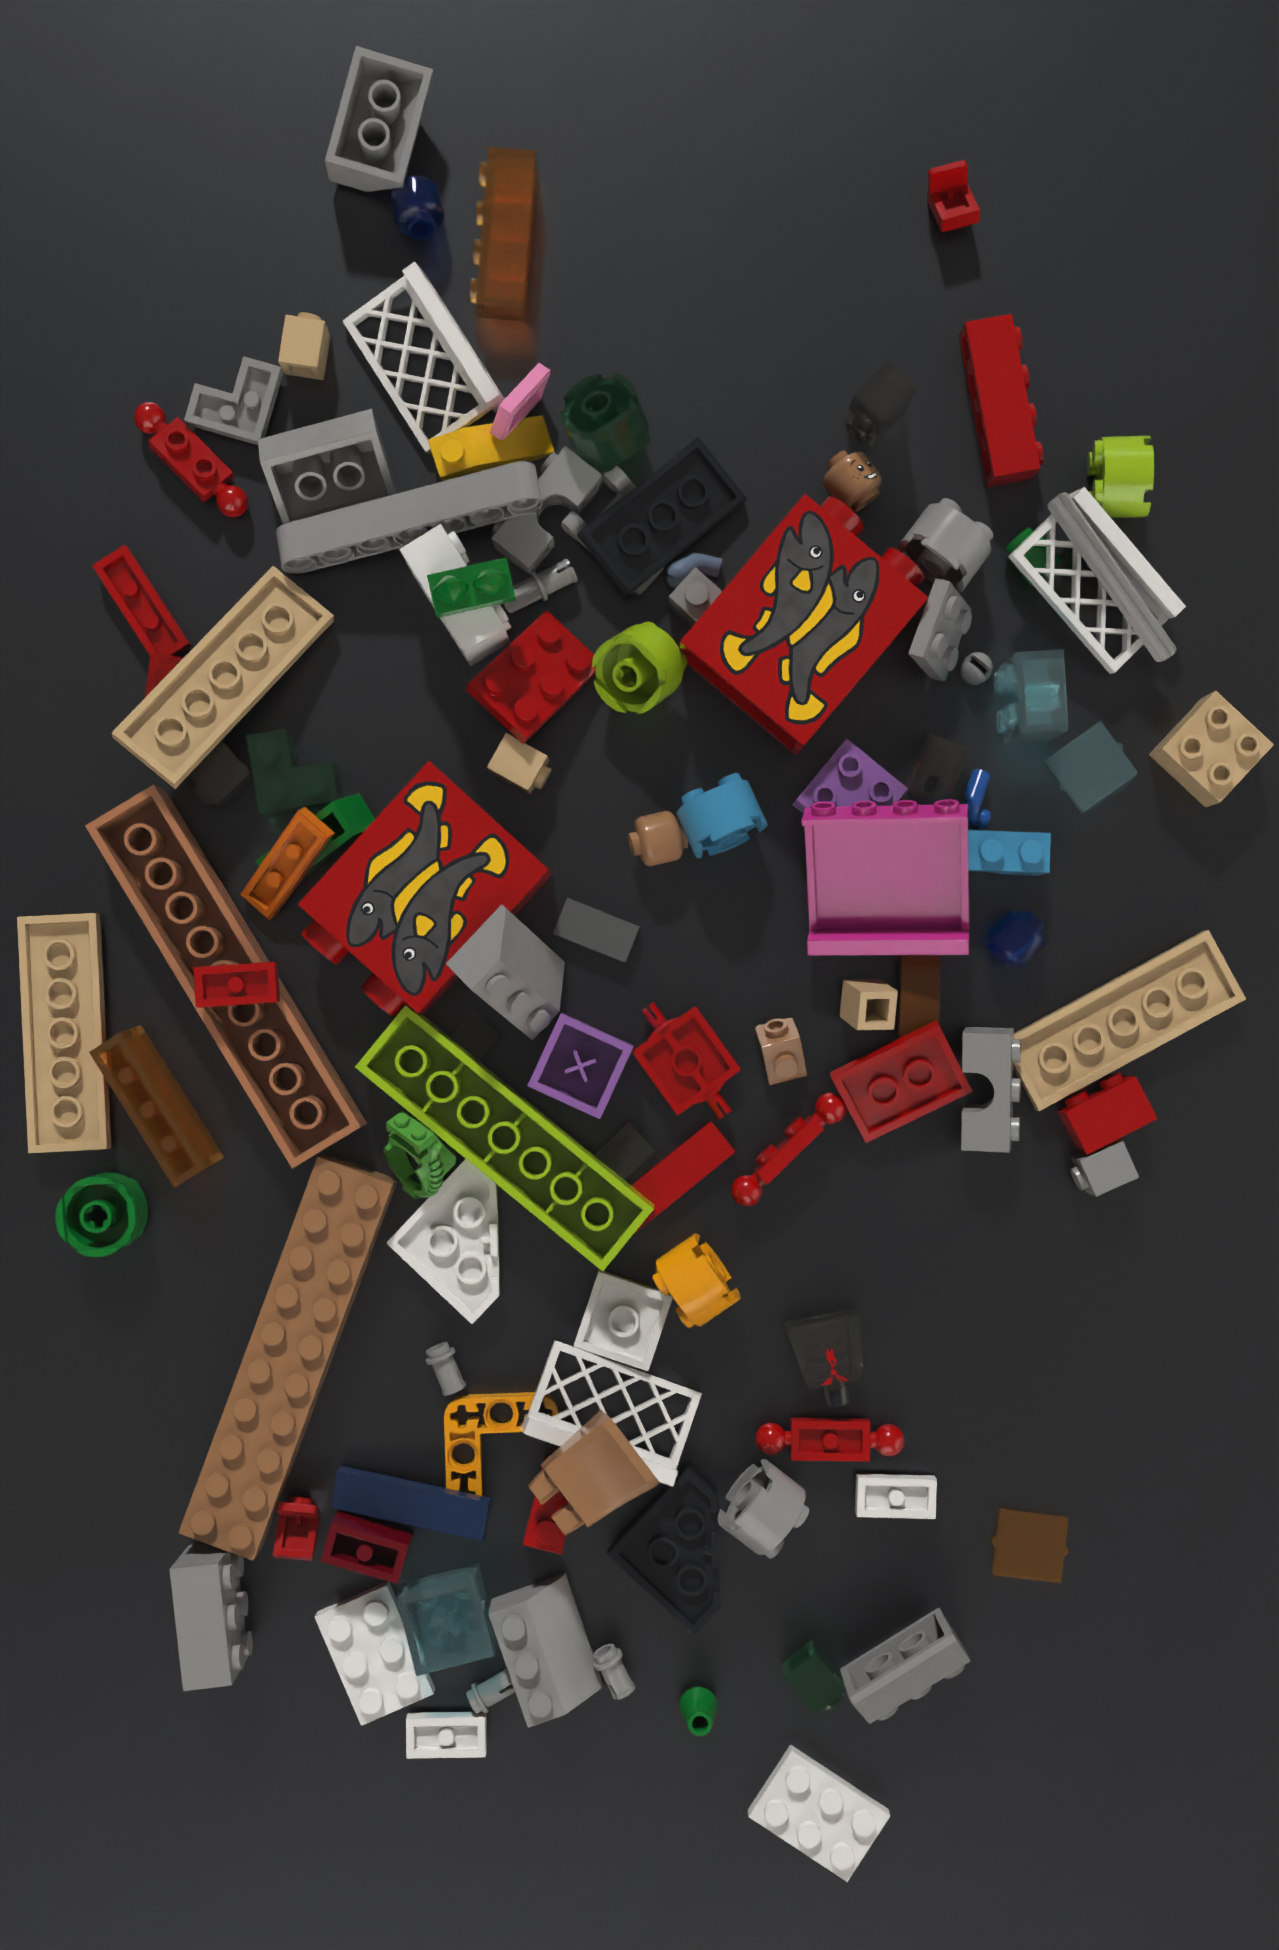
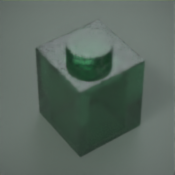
M813 1640L809 1641L782 1664L786 1681L815 1716L823 1709L826 1711L832 1709L842 1699V1693L846 1691L842 1676Z

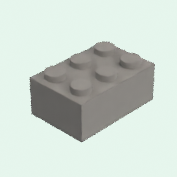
M206 1543L188 1545L169 1569L183 1691L232 1686L240 1670H243L247 1658L252 1655L253 1651L251 1631H246L244 1616L248 1614V1596L246 1591L241 1592L240 1577L244 1574V1559L241 1556Z

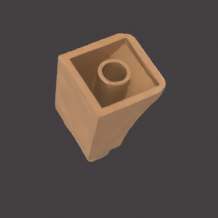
M600 1410L541 1464L543 1470L536 1475L528 1487L542 1505L557 1492L561 1491L568 1502L552 1514L551 1517L564 1535H567L581 1527L584 1523L589 1528L618 1507L659 1484V1481L613 1420Z

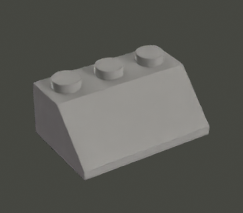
M359 46L355 47L325 158L329 181L365 192L403 187L432 81L433 69Z
M372 409L258 439L260 463L283 524L396 494L383 442Z
M502 904L446 963L475 994L531 1040L544 1030L560 1012L565 962Z
M566 1573L492 1598L488 1615L528 1728L566 1715L604 1687L600 1671L595 1670L593 1666L595 1660L593 1657L594 1653Z
M939 1607L845 1665L840 1671L851 1703L865 1720L871 1724L877 1719L880 1721L888 1719L897 1711L898 1706L909 1699L916 1700L925 1696L931 1690L932 1685L941 1679H950L957 1676L964 1670L965 1664L971 1660Z

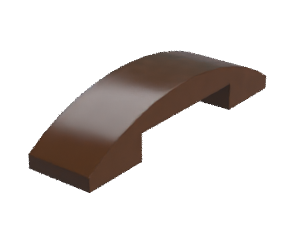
M897 955V962H899L897 1039L937 1020L939 1024L940 955Z

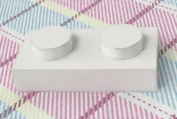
M856 1474L855 1514L857 1517L936 1519L937 1479L934 1475Z
M422 1712L407 1714L406 1759L486 1757L487 1718L484 1712L478 1714L475 1712Z

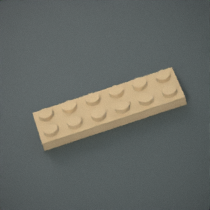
M272 566L113 730V738L176 789L334 622V615L276 567Z
M100 913L17 917L28 1153L110 1149L112 1147Z
M1204 930L1014 1033V1039H1021V1062L1013 1063V1069L1017 1077L1021 1079V1084L1035 1110L1041 1111L1246 1000L1210 931Z

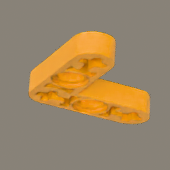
M535 1392L459 1395L450 1400L444 1414L447 1489L459 1491L462 1483L461 1474L476 1471V1475L469 1474L468 1489L469 1491H475L476 1494L474 1495H483L482 1434L522 1432L520 1430L522 1423H518L520 1412L518 1402H525L524 1410H529ZM550 1394L544 1395L542 1402H544L545 1409L552 1410V1413H548V1415H557L559 1411L557 1401ZM479 1403L486 1404L483 1415L485 1424L478 1423L480 1416L468 1417L466 1424H460L459 1417H452V1413L457 1412L459 1405H465L467 1412H479ZM496 1403H506L512 1408L513 1417L506 1423H498L491 1417V1408ZM458 1444H468L474 1449L475 1458L470 1463L461 1464L453 1457V1449ZM453 1472L461 1473L459 1475L453 1476Z

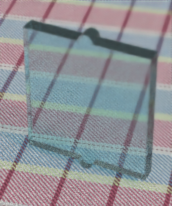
M1101 721L1044 761L1060 783L1059 790L1065 791L1081 813L1138 773L1122 751L1123 744L1116 743Z

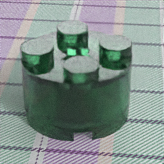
M600 373L580 380L567 391L563 398L566 404L563 411H559L560 421L576 454L589 465L595 466L599 472L613 470L617 464L626 461L639 450L644 449L650 442V435L648 433L649 423L630 380L621 374L613 373L614 378L603 379Z

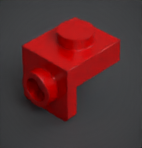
M965 160L935 167L928 171L927 202L941 232L979 223L980 209L968 186V165Z
M290 1497L288 1503L278 1502L276 1511L279 1514L273 1548L274 1558L314 1561L321 1512L318 1506L312 1505L313 1500L303 1497Z

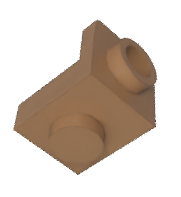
M793 1018L773 1019L766 1024L755 1027L769 1085L807 1076L801 1040Z

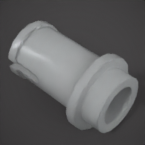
M442 1342L429 1348L426 1351L428 1358L425 1360L427 1365H432L443 1396L454 1394L466 1386V1382L463 1380L453 1356L456 1351L454 1347H449L448 1342Z
M606 1644L594 1652L593 1657L595 1660L593 1666L595 1670L601 1671L611 1691L612 1698L620 1700L630 1695L634 1691L635 1685L631 1681L621 1660L623 1656L622 1651L619 1648H615L614 1644Z
M505 1668L504 1671L479 1685L476 1682L471 1684L472 1689L467 1691L466 1695L476 1714L481 1711L486 1714L490 1712V1706L515 1693L508 1670Z

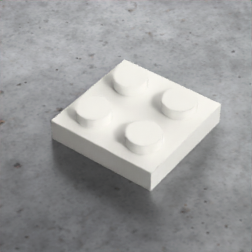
M599 1269L573 1347L649 1371L673 1299L672 1295L669 1293L665 1296L659 1289L606 1271L602 1272Z

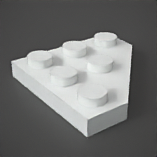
M465 1159L442 1183L440 1190L422 1204L387 1241V1244L471 1324L500 1295L498 1190L495 1182Z

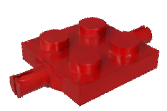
M655 1002L651 1003L649 1007L657 1019H654L647 1007L640 1012L646 1017L654 1031L647 1041L632 1051L633 1055L677 1116L693 1104L706 1101L718 1117L717 1119L723 1118L724 1115L716 1103H719L726 1114L730 1113L732 1109L718 1091H720L725 1081L741 1071V1068L696 1006L680 1017L667 1021Z

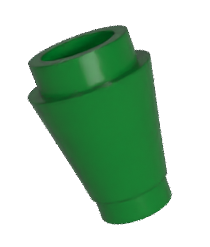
M694 1687L687 1690L680 1698L679 1712L692 1734L696 1736L708 1734L718 1711V1702L710 1690L703 1687Z

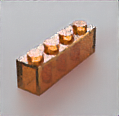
M488 147L487 162H480L479 186L485 187L484 201H477L476 225L482 226L481 240L475 239L473 245V264L479 265L478 279L472 278L470 284V303L476 304L479 318L526 321L537 181L536 150Z
M141 1025L117 1033L89 1052L174 1188L224 1158Z

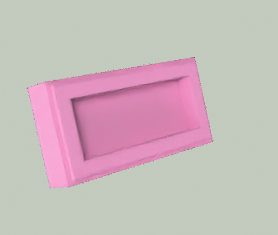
M538 363L498 406L490 434L501 441L506 439L542 399L550 377V369Z

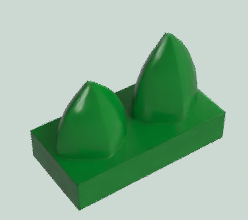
M507 557L427 575L437 618L516 601Z

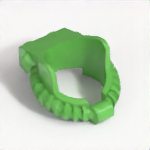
M402 1110L386 1122L387 1131L391 1134L388 1135V1145L383 1149L384 1157L395 1176L399 1178V1182L403 1184V1191L414 1199L419 1197L428 1198L440 1190L444 1175L455 1165L456 1157L432 1131ZM407 1153L420 1165L417 1170H414L411 1166ZM415 1173L417 1174L421 1184L414 1178H412L413 1176H415Z

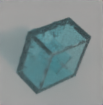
M1064 649L1015 652L999 666L1000 671H996L994 675L996 695H1001L1002 710H998L996 716L997 731L999 734H1003L1004 744L1051 741L1068 731Z
M479 1563L402 1583L397 1596V1602L416 1676L495 1656L497 1638L488 1615L490 1607Z

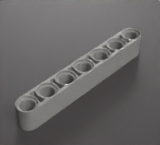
M527 461L513 462L283 524L276 530L281 568L284 572L290 574L307 573L402 548L439 524L442 525L448 535L453 531L458 533L536 512L542 507L536 467L533 463Z

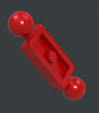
M145 402L136 408L134 422L137 428L145 434H155L148 440L149 448L204 503L213 495H216L217 507L225 516L239 517L246 511L248 497L244 490L238 486L227 485L233 480V472L179 417L167 425L165 412L156 403Z
M825 1093L817 1099L815 1113L812 1116L809 1115L805 1120L800 1116L796 1118L783 1132L787 1138L777 1147L770 1144L755 1159L759 1164L754 1169L755 1172L751 1176H740L733 1182L731 1187L733 1200L744 1207L755 1205L762 1196V1186L765 1183L768 1185L824 1130L823 1126L826 1123L834 1124L843 1119L846 1114V1105L842 1097L836 1093Z
M790 1417V1431H784L776 1423H766L757 1430L755 1442L759 1450L768 1455L778 1454L784 1447H790L791 1461L870 1462V1448H875L884 1456H895L903 1449L905 1438L902 1431L892 1424L882 1425L875 1432H870V1420L868 1418Z

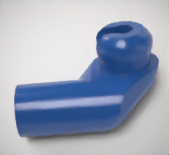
M975 769L971 773L963 795V804H968V827L972 828L973 826L978 830H984L990 821L991 813L989 810L981 809L980 807L991 776L988 772L980 769Z

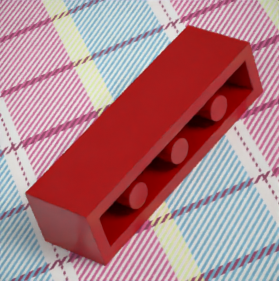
M1012 314L965 322L959 334V342L986 487L1032 480L1041 469L1040 466L1044 463V452L1041 442H1036L1033 427H1036L1037 415L1034 404L1028 402L1026 389L1029 388L1030 378L1027 366L1021 365L1019 351L1022 350L1021 330L1019 326L1014 327Z

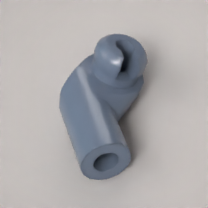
M687 552L669 563L666 569L668 573L666 582L670 587L676 588L695 567L704 575L718 578L722 558L697 552Z

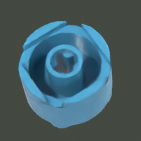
M739 773L730 774L717 782L718 787L704 792L702 788H699L681 797L683 805L678 809L676 815L696 858H702L703 850H707L709 856H713L732 849L750 839L748 831L756 827L760 833L768 826L749 782L742 780Z

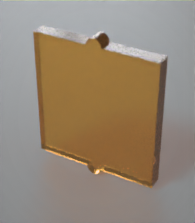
M999 1509L996 1537H993L991 1540L995 1546L991 1573L997 1576L1061 1583L1064 1555H1067L1069 1552L1065 1546L1069 1519L1064 1516Z

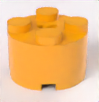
M694 1233L658 1258L655 1267L657 1273L652 1276L659 1290L665 1296L670 1293L679 1305L676 1308V1312L687 1328L695 1324L699 1327L703 1326L741 1299L737 1287L730 1292L726 1282L732 1277L707 1242L700 1246L698 1245L700 1235Z

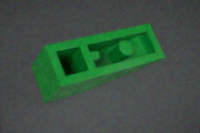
M359 793L334 800L315 815L334 832V835L304 877L347 851L375 820V817ZM270 850L255 861L258 867L266 858Z

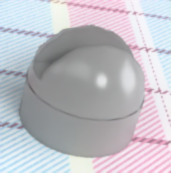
M973 652L967 655L960 665L961 677L971 685L984 683L993 671L991 659L982 652ZM972 658L987 670L985 674L970 663Z

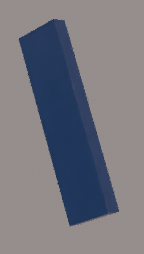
M341 1466L337 1469L331 1508L483 1541L487 1533L492 1498Z

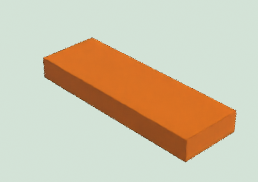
M306 807L298 810L240 895L268 920L274 918L330 841L334 832Z

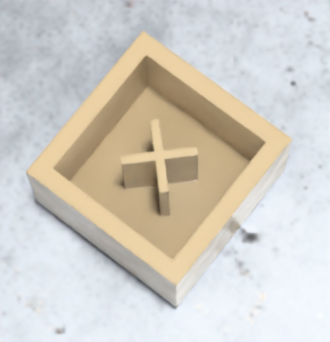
M1214 691L1201 698L1149 755L1206 808L1220 803L1274 744L1217 691Z

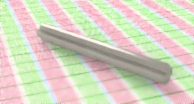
M1064 492L1056 496L1047 506L1058 524L1155 661L1161 662L1170 658L1176 652V646L1068 493Z

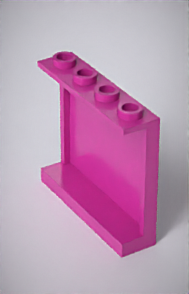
M943 799L936 801L934 805H918L916 801L901 800L894 802L891 806H876V803L872 801H859L853 803L852 806L836 807L832 802H817L812 804L811 807H805L801 823L802 826H805L809 910L808 955H969L968 804H959L957 800Z

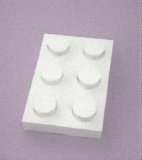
M389 1581L316 1613L315 1620L361 1726L434 1694V1684Z
M791 1744L748 1809L749 1818L846 1882H848L890 1817L888 1808Z

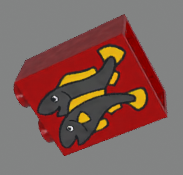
M807 494L803 495L680 641L679 646L680 651L686 656L687 664L796 756L910 623L929 598L918 589L925 576L909 557L894 548H888L880 557L857 537L864 529V524L851 508L834 497H828L820 506Z
M428 761L298 903L314 919L301 934L316 950L335 965H338L351 952L373 973L360 988L372 1001L393 1018L399 1014L405 1005H409L417 1013H427L459 978L446 965L453 955L501 904L515 916L552 874L544 864L435 765Z

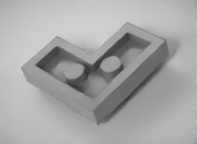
M243 356L233 393L194 383L184 418L185 423L191 427L258 445V439L265 438L284 371L280 366Z

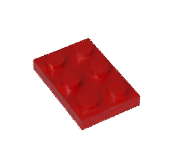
M546 610L468 683L466 691L524 744L596 675L595 667L592 668L594 654Z
M937 1020L830 1072L831 1079L865 1143L973 1092Z

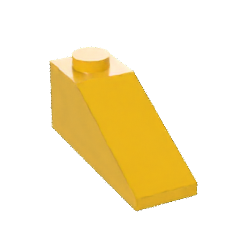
M543 415L524 418L506 439L502 441L490 434L493 423L465 427L428 439L441 482L513 462H533L549 457L555 451Z

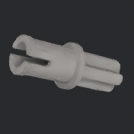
M566 558L538 574L535 571L531 572L530 578L513 586L516 601L503 603L504 608L509 613H513L539 599L546 601L548 600L547 595L571 583L578 582L573 567H569L571 565L569 560Z

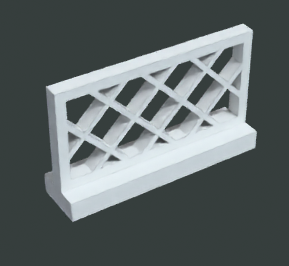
M414 261L402 270L404 273L402 278L345 318L343 323L426 453L430 454L431 449L428 438L422 430L425 413L444 417L442 430L433 437L435 438L468 427L491 410L496 412L498 406L505 398L432 283ZM406 290L412 299L409 317L390 313L393 299ZM381 307H383V312L377 311ZM418 310L420 311L424 319L417 318ZM369 316L381 318L377 340L363 337L356 327ZM389 320L408 323L404 345L385 341ZM415 325L429 327L432 330L433 337L430 350L411 346ZM439 343L445 352L437 351ZM369 345L376 346L375 354L372 352ZM384 348L402 351L398 372L384 370L381 366ZM410 353L429 356L425 378L406 374ZM436 358L451 360L454 370L451 383L432 379ZM460 376L466 385L458 384ZM390 378L397 379L396 386L393 385ZM404 380L423 384L419 405L405 403L402 399ZM430 386L450 389L446 410L426 407ZM457 391L472 393L479 404L467 414L453 412ZM410 410L418 411L416 419ZM451 418L458 419L450 425Z
M1083 487L1069 494L1162 626L1168 619L1176 617L1186 607L1087 489ZM1051 514L1008 557L1109 674L1115 673L1143 645V642L1138 636L1131 642V635L1137 634L1131 629V625L1124 616L1122 629L1105 628L1106 606H1116L1113 600H1106V590L1099 580L1097 599H1080V578L1096 576L1092 571L1081 570V555L1071 541L1055 540L1057 521ZM1047 532V539L1039 540ZM1032 546H1046V568H1034L1025 558L1024 554ZM1055 547L1073 548L1072 570L1054 569ZM1054 575L1072 576L1071 598H1060L1054 591ZM1066 604H1071V610ZM1080 605L1097 606L1096 628L1085 627L1079 620ZM1105 634L1122 635V652L1115 659L1105 650Z
M554 1340L529 1412L525 1415L520 1430L526 1435L561 1447L582 1427L575 1413L576 1411L596 1402L599 1411L602 1410L606 1413L600 1399L621 1390L630 1410L612 1418L613 1422L617 1423L631 1415L633 1416L641 1436L629 1441V1443L658 1481L673 1487L678 1474L676 1468L702 1393ZM560 1351L574 1355L581 1369L580 1372L562 1381L555 1369ZM582 1359L596 1364L586 1368ZM603 1366L610 1368L618 1384L597 1394L589 1373ZM619 1372L632 1377L622 1381ZM551 1375H553L556 1384L547 1388ZM584 1376L593 1397L572 1407L563 1386ZM638 1380L648 1382L654 1398L634 1407L625 1387ZM655 1385L668 1389V1391L659 1395ZM559 1388L568 1409L555 1416L539 1412L544 1395ZM675 1393L690 1397L685 1413L671 1420L662 1400ZM657 1403L666 1423L646 1432L637 1412ZM571 1415L575 1424L564 1421L562 1418ZM681 1422V1425H680V1428H679V1431H678V1434H677V1432H676V1430H675V1428H674V1425H676V1424H678V1423ZM668 1428L675 1441L669 1458L655 1453L649 1440L650 1437ZM644 1441L648 1450L634 1445Z

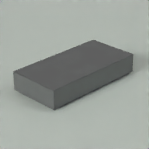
M567 898L553 935L626 963L640 926Z

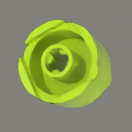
M1150 436L1100 437L1099 440H1094L1092 452H1088L1087 475L1094 476L1092 491L1088 492L1110 518L1147 517L1149 514L1151 502L1143 501L1144 493H1147L1148 490H1153L1154 449L1153 445H1148L1151 440Z
M643 622L642 624L627 628L604 642L597 649L592 660V668L595 667L597 678L594 680V685L599 696L612 709L622 713L628 711L638 712L637 714L645 713L677 690L682 681L683 672L687 667V659L668 633L652 622Z

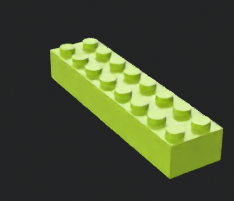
M409 1005L403 1007L355 1066L356 1069L602 1272L654 1210L655 1205L427 1017L422 1013L415 1012Z

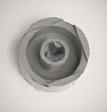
M943 498L939 503H933L926 507L899 543L898 549L902 553L906 550L910 559L923 572L925 582L933 586L935 578L950 581L960 593L990 555V540L993 538V532L987 525L978 521L974 522L961 513L962 510L956 502Z
M762 1459L760 1460L762 1463L760 1468L752 1464L732 1485L725 1497L731 1503L727 1512L720 1508L718 1524L756 1554L766 1555L771 1559L780 1552L784 1544V1538L793 1527L798 1528L804 1523L809 1514V1508L804 1504L806 1498L805 1489L768 1460Z

